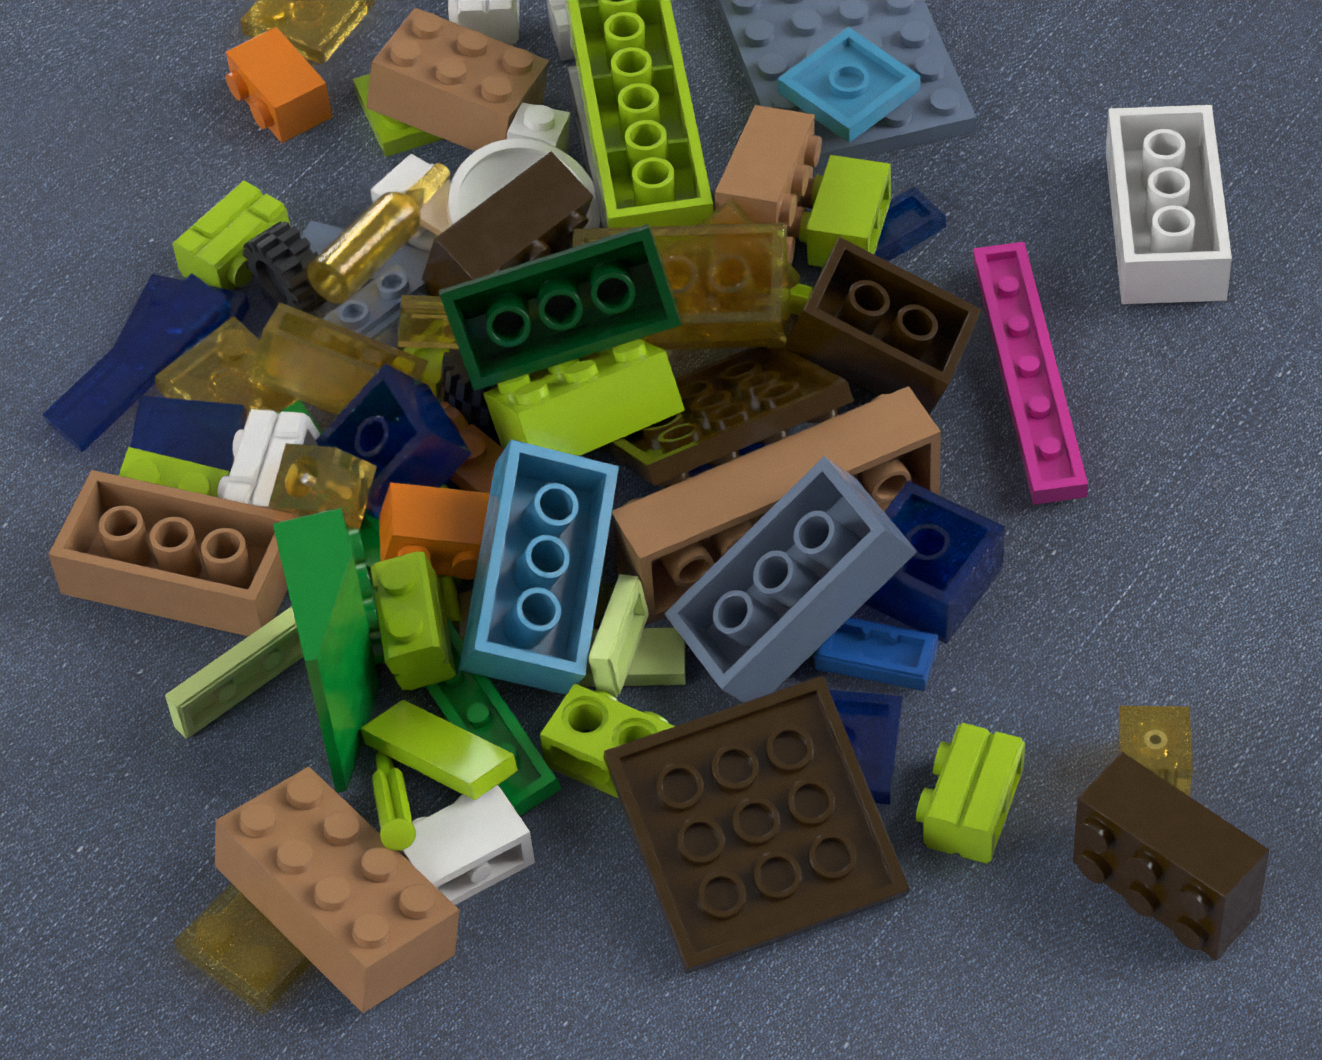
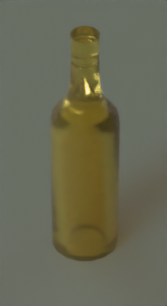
M436 163L408 190L387 192L378 197L308 265V279L313 288L326 300L335 304H343L348 301L417 233L421 224L422 207L450 179L451 175L447 167Z

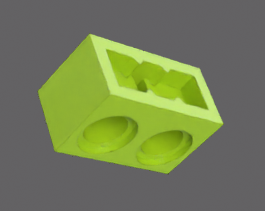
M574 683L540 733L543 758L550 769L618 798L603 758L604 751L675 726L669 724L667 720L654 712H641L624 705L605 691H592ZM584 730H594V731L587 732V733H582V732H581V731H584Z

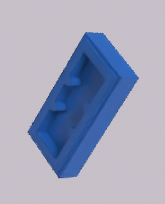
M850 617L817 649L814 657L815 669L925 691L938 649V635Z

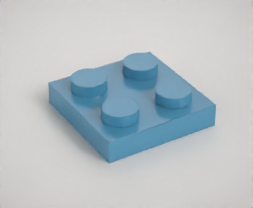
M847 27L777 78L779 94L804 112L815 114L817 121L848 143L852 142L920 91V75L850 27Z

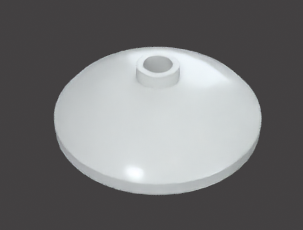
M531 139L500 140L476 150L457 169L447 198V215L451 226L552 151L594 196L586 215L589 221L577 237V241L580 243L579 246L595 241L600 226V213L593 182L583 167L562 150L544 142Z

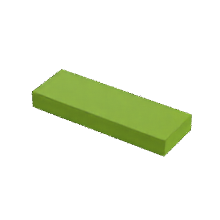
M405 700L400 701L361 727L366 745L473 800H477L518 771L513 753Z

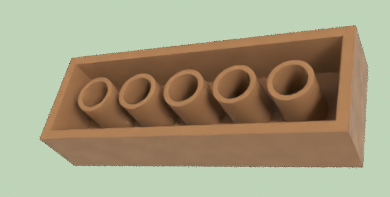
M908 386L891 394L880 395L870 403L841 415H835L828 420L822 421L820 424L796 434L787 435L772 444L746 455L737 456L729 462L696 476L687 477L677 484L646 497L632 499L622 507L612 510L611 513L617 576L619 577V574L638 576L639 580H641L649 613L646 625L665 618L664 613L824 456L856 478L890 520L940 500L941 431Z

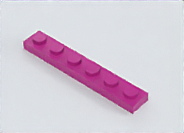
M1025 242L973 248V265L1033 505L1086 498L1088 482Z

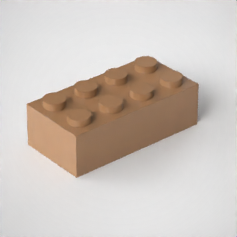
M91 470L48 555L61 594L250 636L275 618L288 590L273 523L296 517L295 514Z
M309 766L216 820L215 867L362 1013H365L455 955L460 910L400 852L386 848L381 842L380 833Z

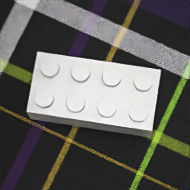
M1212 105L1108 109L1106 160L1121 303L1227 301L1232 255Z

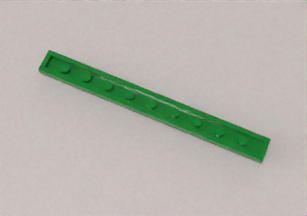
M299 399L283 409L282 412L304 413L309 416L323 438L312 476L334 486L343 483L347 486L348 490L345 500L340 504H334L330 495L308 486L303 503L311 514L341 508L346 529L358 528L366 559L364 563L366 564L373 594L372 598L377 613L376 590L373 587L371 566L381 562L379 516ZM447 617L456 676L425 687L448 722L514 754L518 771L498 784V786L518 815L521 816L560 791L562 787L490 679L486 676L459 670L464 641Z

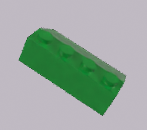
M337 508L273 523V528L335 792L339 793L348 789L364 740L361 727L369 723L380 690L376 665L385 663L379 623L372 598L371 584L366 564L364 563L366 559L358 528L346 529L342 509Z

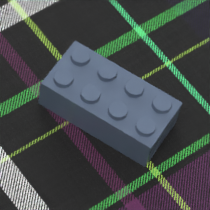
M824 456L664 614L723 691L745 703L773 693L917 551L859 481Z

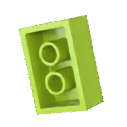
M642 339L498 383V387L483 393L503 449L506 448L510 440H515L576 456L583 455L685 411L666 351Z

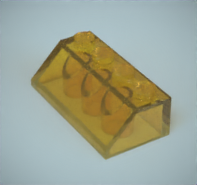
M784 223L650 227L660 250L677 301L682 326L640 339L663 350L784 347L790 335L791 307L786 228ZM637 227L574 229L573 248Z

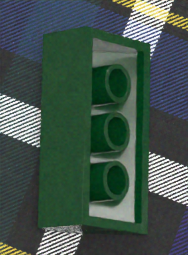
M649 224L439 290L440 299L474 391L682 326L677 301Z

